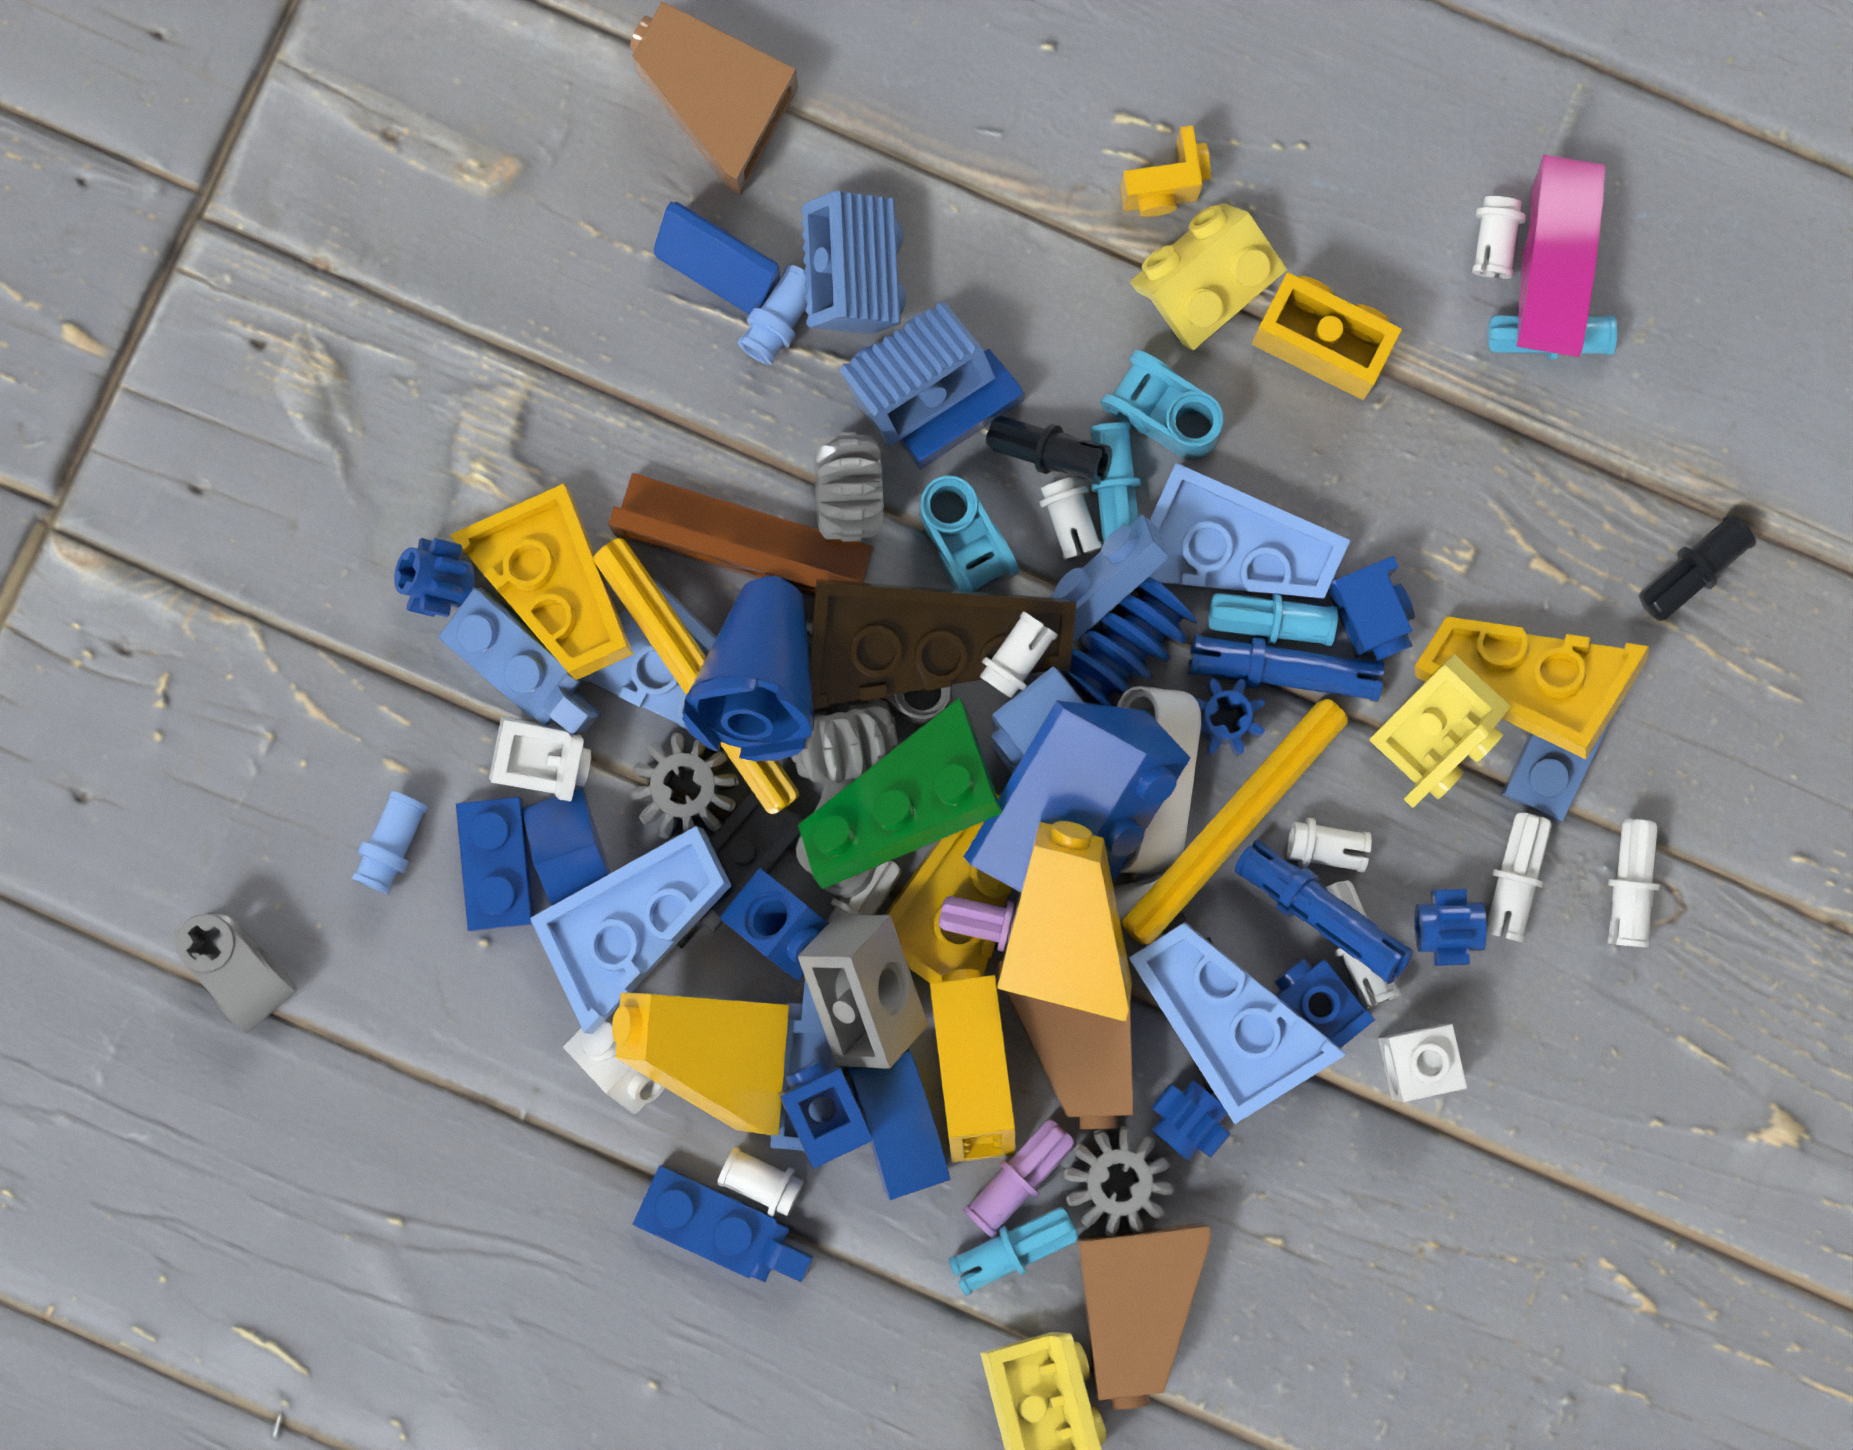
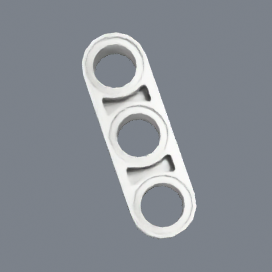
M1138 686L1127 690L1120 698L1117 707L1147 710L1191 757L1177 779L1173 793L1163 802L1144 832L1143 841L1131 853L1120 873L1163 875L1184 852L1201 729V710L1197 700L1187 692Z

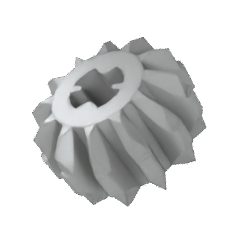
M856 432L836 433V436L821 437L814 451L815 494L819 531L825 539H841V542L861 541V538L877 537L884 523L882 466L879 444L872 435H856Z
M881 699L856 700L813 709L814 728L811 738L808 737L805 740L804 749L797 755L791 756V758L796 763L798 775L808 779L811 778L813 782L822 783L833 780L839 784L844 780L857 779L896 748L898 743L894 716L890 714L888 703Z
M681 733L672 734L671 744L674 754L668 757L656 742L651 743L648 746V751L659 764L655 769L643 763H635L633 767V772L636 775L650 780V786H639L631 789L630 798L633 801L640 802L654 800L652 804L641 812L639 819L645 825H648L666 813L660 826L659 834L668 840L675 834L679 821H683V832H686L697 826L696 820L702 818L706 826L716 833L721 824L710 812L713 807L717 806L726 812H734L737 806L736 802L729 797L719 795V789H731L738 786L739 777L736 774L730 773L715 776V773L729 762L730 758L724 750L719 751L704 762L709 748L696 739L691 754L687 753L686 742ZM685 771L694 772L693 781L701 788L699 795L695 800L686 796V804L675 803L677 794L669 788L670 781L675 775L683 780V772Z
M1121 1126L1119 1128L1117 1147L1111 1148L1108 1135L1103 1129L1094 1130V1140L1100 1152L1094 1156L1085 1146L1077 1143L1072 1151L1078 1158L1088 1163L1087 1168L1084 1171L1068 1167L1063 1171L1065 1179L1084 1182L1085 1188L1072 1191L1066 1195V1201L1069 1206L1080 1205L1090 1199L1093 1201L1081 1218V1222L1086 1227H1091L1095 1224L1103 1211L1107 1212L1104 1228L1105 1234L1109 1237H1116L1119 1231L1120 1216L1122 1215L1126 1216L1128 1226L1134 1234L1142 1233L1143 1223L1136 1211L1143 1207L1152 1217L1160 1219L1164 1215V1210L1158 1204L1149 1200L1151 1192L1162 1195H1171L1173 1193L1174 1186L1171 1183L1155 1181L1152 1178V1174L1168 1169L1171 1166L1168 1157L1163 1156L1147 1163L1144 1161L1156 1143L1155 1139L1149 1135L1140 1140L1133 1152L1130 1151L1132 1130L1128 1126ZM1117 1163H1121L1120 1169L1124 1172H1127L1129 1167H1131L1135 1175V1179L1127 1184L1129 1194L1119 1199H1116L1117 1194L1112 1190L1106 1196L1101 1188V1183L1109 1179L1108 1167Z

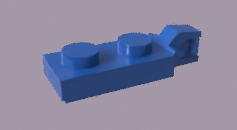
M659 1165L632 1225L748 1279L752 1276L763 1282H766L771 1269L802 1282L814 1257L784 1242L790 1228L776 1222L777 1217L770 1216L762 1210L663 1165Z

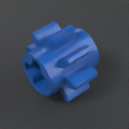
M420 538L418 548L409 547L404 550L395 568L394 583L396 590L400 594L410 596L406 608L408 611L431 617L435 615L448 617L450 616L451 606L458 608L463 604L473 589L474 569L470 562L459 559L462 550L461 544L439 538H434L433 541Z
M1214 678L1208 682V692L1211 699L1205 702L1195 698L1201 710L1200 733H1203L1210 740L1207 746V755L1211 756L1219 748L1220 744H1230L1232 752L1236 756H1240L1244 753V744L1241 736L1246 733L1252 737H1260L1265 731L1260 725L1252 722L1253 713L1257 712L1265 702L1264 700L1249 702L1242 695L1245 688V681L1242 679L1235 684L1232 691H1222L1220 684ZM1220 702L1223 703L1227 711L1237 709L1241 715V718L1233 725L1234 733H1229L1225 725L1214 727L1210 718L1218 711V703Z
M1466 888L1431 890V904H1416L1414 931L1418 952H1434V966L1470 964L1469 951H1484L1486 947L1487 924L1483 903H1467Z
M1193 1080L1183 1092L1170 1084L1151 1106L1161 1116L1160 1120L1151 1130L1187 1161L1192 1158L1198 1149L1211 1158L1230 1136V1133L1219 1125L1228 1115L1227 1111L1215 1097Z

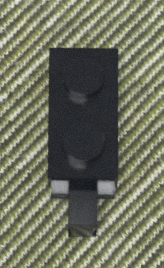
M750 792L710 839L711 845L732 886L676 944L678 947L683 949L704 925L713 933L723 925L724 921L720 919V916L757 870L761 868L770 874L799 840L801 834L798 824L804 820L789 806L778 813L770 814L765 810L754 792Z

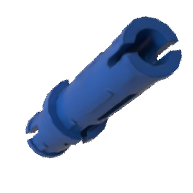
M1194 634L1191 643L1190 654L1193 655V658L1189 659L1188 674L1191 675L1202 674L1236 680L1242 679L1245 681V687L1257 689L1260 683L1364 698L1374 702H1378L1381 695L1383 682L1378 681L1379 676H1384V662L1381 661L1370 662L1266 646L1264 639L1258 638L1250 639L1249 643H1242Z
M1260 839L1255 840L1253 845H1249L1241 854L1235 866L1236 874L1256 885L1267 893L1269 897L1278 902L1276 908L1287 917L1295 915L1308 923L1340 949L1371 969L1373 973L1382 978L1387 984L1394 982L1395 976L1398 978L1405 970L1413 956V950L1396 938L1391 937L1380 929L1378 925L1326 890L1324 886L1318 883V875L1310 869L1303 868L1300 870L1279 856Z

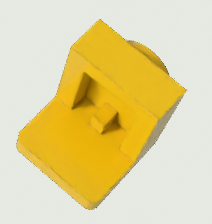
M1193 125L1182 126L1179 129L1176 140L1179 163L1123 171L1120 184L1123 212L1139 210L1140 216L1155 217L1177 210L1176 204L1198 201L1203 185L1202 181L1211 179V166L1206 142L1196 143Z

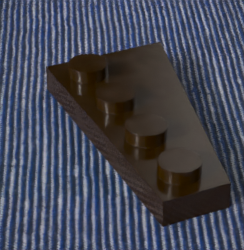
M816 579L810 653L813 709L829 707L831 704L856 700L867 701L886 698L892 694L922 689L928 691L952 687L953 684L983 680L980 675L987 665L982 663L985 657L990 660L994 657L1021 618L1020 615L1023 611L1058 635L1055 641L1053 640L1030 674L1048 671L1053 666L1056 669L1070 667L1076 601L1072 599Z

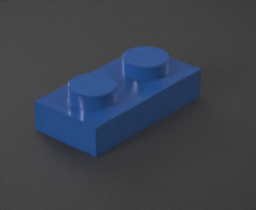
M521 797L456 803L468 931L533 925L530 919L534 916L526 830L522 813L523 799Z

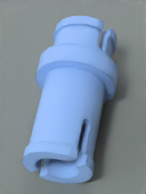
M787 265L784 269V274L761 309L753 308L747 317V323L750 326L743 337L739 338L737 344L746 354L763 364L772 365L781 346L789 347L795 338V333L792 329L808 305L805 299L808 290L804 286L807 277L804 275L803 269L795 265Z
M395 791L390 792L389 800L369 843L361 842L357 854L361 855L362 858L356 873H353L351 878L364 886L387 895L391 891L390 887L397 873H405L409 861L404 859L416 833L419 822L428 809V806Z

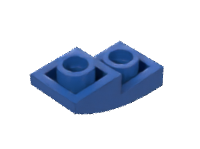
M908 1048L890 1069L847 1067L857 1106L874 1140L871 1141L883 1190L889 1200L951 1180L933 1115L911 1050Z

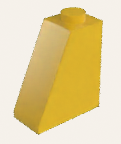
M1058 821L1053 825L1039 822L1005 951L997 989L1126 1022L1132 981L1104 838L1092 835L1088 828L1074 822Z
M974 969L956 970L946 973L942 976L943 982L930 983L951 1161L956 1163L1015 1155V1125L995 975L981 977V972Z
M621 992L620 1007L616 1010L612 1022V1034L616 1043L615 1058L737 1131L779 1135L782 1101L778 1093L783 1090L789 1005Z

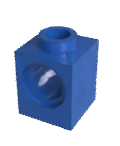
M761 868L757 870L720 916V919L797 981L804 974L798 955L829 924Z

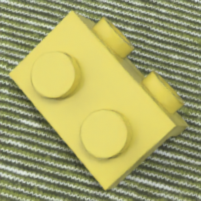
M1225 203L1208 207L1197 214L1189 224L1190 230L1171 246H1164L1149 255L1142 264V271L1130 281L1137 293L1150 298L1181 344L1193 351L1287 271V268L1249 212Z
M1453 654L1373 734L1369 741L1415 783L1404 797V800L1413 808L1429 792L1439 800L1464 774V771L1458 766L1462 760L1469 756L1477 763L1498 743L1503 734L1496 728V725L1511 706Z
M1049 1332L980 1353L1005 1450H1102L1101 1445L1106 1443L1105 1425L1098 1409L1095 1406H1090L1084 1383L1090 1377L1087 1356L1081 1344L1074 1342L1071 1333Z

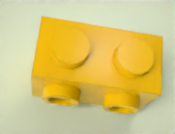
M1287 272L1251 345L1364 400L1374 386L1402 329L1391 324L1390 319L1386 315L1370 306L1356 304L1355 306L1333 295V291L1327 285L1308 276L1297 277Z

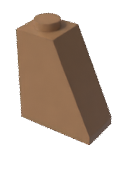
M661 1L653 18L647 15L644 16L632 36L630 50L634 51L632 57L637 73L729 190L741 195L798 89L796 69Z
M1003 961L997 963L998 977H1000ZM1005 991L1065 1116L1080 1117V1129L1119 1128L1118 1116L1133 1115L1130 1004L1125 1022Z
M1196 1223L1146 1229L1139 1234H1134L1132 1231L1117 1233L1116 1237H1109L1104 1234L1078 1238L1077 1247L1095 1394L1098 1400L1110 1399L1112 1409H1131L1150 1405L1149 1394L1164 1393L1210 1245V1227L1207 1224Z

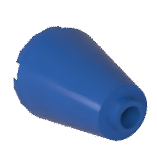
M764 576L752 580L743 586L686 695L682 719L689 733L706 747L719 752L722 742L741 748L740 759L777 761L797 755L804 749L805 740L808 737L811 738L814 728V710L805 601L802 593L782 577Z

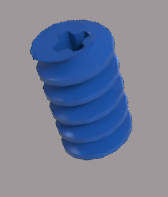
M1148 577L1135 588L1139 598L1129 594L1117 604L1122 617L1108 612L1099 620L1105 636L1088 630L1081 636L1088 655L1072 649L1071 666L1068 667L1071 673L1062 670L1070 683L1094 705L1114 707L1109 696L1113 692L1122 696L1127 690L1132 688L1127 680L1130 674L1149 681L1153 676L1144 659L1149 655L1167 663L1170 656L1162 640L1168 637L1181 644H1185L1188 639L1179 622L1184 618L1195 624L1198 623L1180 600L1160 582L1151 577Z

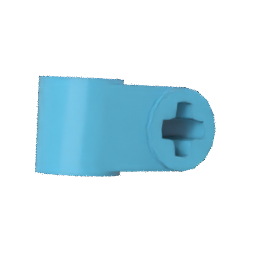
M1134 350L1129 357L1132 366L1114 393L1103 396L1099 402L1100 406L1117 421L1130 423L1132 430L1145 434L1181 458L1198 460L1208 456L1216 448L1223 427V412L1219 403L1211 395L1178 376L1176 372L1159 359L1141 350ZM1146 384V386L1144 387V389L1142 390V392L1140 393V395L1138 396V398L1134 401V399L1136 398V396L1138 395V393L1140 392V390L1142 389V387ZM1187 413H1197L1208 420L1211 430L1201 438L1191 439L1179 432L1176 421Z
M945 475L934 479L926 486L920 500L919 516L924 529L938 552L937 555L955 590L975 591L1004 574L1014 577L1020 573L1019 566L1007 542L996 525L991 522L974 489L967 481L957 476ZM944 492L954 493L963 500L966 513L958 522L951 524L943 523L937 520L931 512L930 503L932 499ZM988 556L991 557V559L981 563L980 565L972 568L971 570L966 569L967 567L977 563L978 561Z

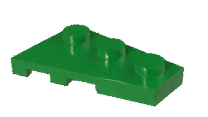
M960 697L798 824L813 878L822 889L1003 813L968 710Z

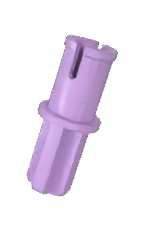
M948 896L943 901L939 927L946 931L998 942L997 951L1003 952L1004 948L1007 947L1017 910L1014 907L1015 901L1008 900L1007 906L1004 908Z
M1052 1120L1046 1121L1009 1162L1002 1159L998 1163L1002 1167L1001 1171L969 1206L966 1205L963 1211L993 1238L997 1234V1230L1030 1195L1034 1198L1040 1195L1036 1188L1074 1148L1075 1142L1073 1138L1056 1122Z

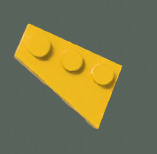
M564 483L450 534V537L456 543L462 545L464 553L575 680L634 655L605 578L594 562L595 552L573 495Z
M1446 616L1414 667L1416 678L1426 682L1455 654L1511 706L1503 716V720L1581 758L1587 759L1649 659V646L1626 643L1625 648L1591 644L1590 637L1566 634L1564 640L1526 634L1523 627Z
M984 821L936 841L884 914L891 915L909 969L928 983L943 982L942 976L944 974L964 969L979 970L981 977H983L988 959L992 957L995 941L950 932L939 927L943 901L948 896L1004 907L1008 894H1011L1012 887L973 867L963 857Z

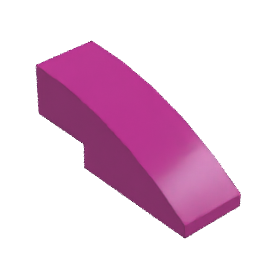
M1543 155L1531 188L1529 233L1522 251L1516 347L1580 357L1590 309L1600 236L1605 165L1549 155Z

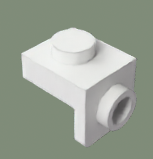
M501 716L489 779L492 783L554 793L560 800L572 801L575 786L584 787L587 781L591 750L583 748L584 739L579 733L572 735L563 727L544 726L537 722Z
M615 1010L593 1034L584 1033L581 1028L563 1048L608 1096L632 1114H636L646 1104L659 1097L665 1087L615 1058L616 1043L612 1034Z

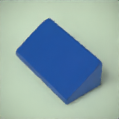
M671 201L667 206L654 245V255L656 258L747 314H750L753 308L761 309L781 278L778 263L679 202L675 201L674 203Z
M987 349L984 353L995 379L900 440L919 470L991 424L995 417L1003 416L1024 402V391L990 349Z

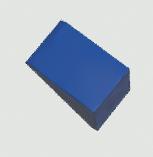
M583 788L574 790L572 801L553 797L522 808L533 865L551 906L611 873Z

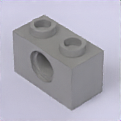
M837 914L798 955L837 1066L890 1069L928 1026L891 915Z

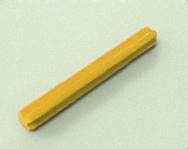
M622 538L612 540L597 551L594 555V562L687 695L706 656L626 540ZM721 742L720 745L768 813H778L798 798L799 790L778 760L750 761L740 759L741 748Z
M1325 699L1317 702L1124 917L1122 926L1134 940L1142 945L1155 941L1347 725L1348 716L1335 702Z

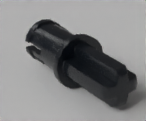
M997 416L991 421L990 429L986 435V444L994 452L1034 463L1037 472L1048 474L1051 471L1062 472L1099 485L1101 480L1104 481L1110 469L1112 460V449L1110 446L1065 434L1061 426L1050 424L1044 429L1008 417Z
M1728 514L1718 526L1691 549L1683 547L1677 552L1678 560L1640 592L1641 605L1658 621L1666 620L1703 587L1712 589L1717 585L1716 576L1745 551L1756 545L1753 533L1738 517Z

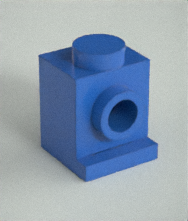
M1394 556L1333 581L1328 589L1334 606L1337 607L1338 616L1356 658L1374 652L1377 661H1381L1413 647L1408 636L1412 632L1409 620L1415 618L1411 600L1403 585L1399 583L1393 586L1389 578L1399 568Z
M1302 958L1274 981L1281 990L1276 996L1340 1048L1375 1021L1325 959L1318 960L1310 966L1306 959ZM1317 992L1326 994L1331 1001L1329 1013L1321 1018L1314 1016L1308 1007L1310 997Z
M820 1060L786 1076L790 1088L778 1094L813 1169L874 1141L841 1068L836 1066L826 1071ZM818 1097H826L833 1104L831 1117L821 1122L813 1120L809 1114L811 1102Z

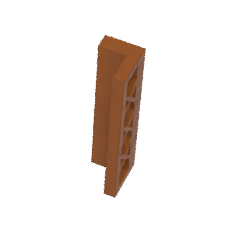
M636 473L631 474L621 508L613 506L608 522L616 537L753 579H759L764 576L782 577L788 580L802 594L815 597L816 579L864 583L874 552V546L858 541L841 542V539H825L819 529Z

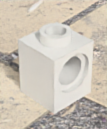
M1440 1024L1378 1038L1392 1101L1407 1102L1467 1089L1453 1024Z

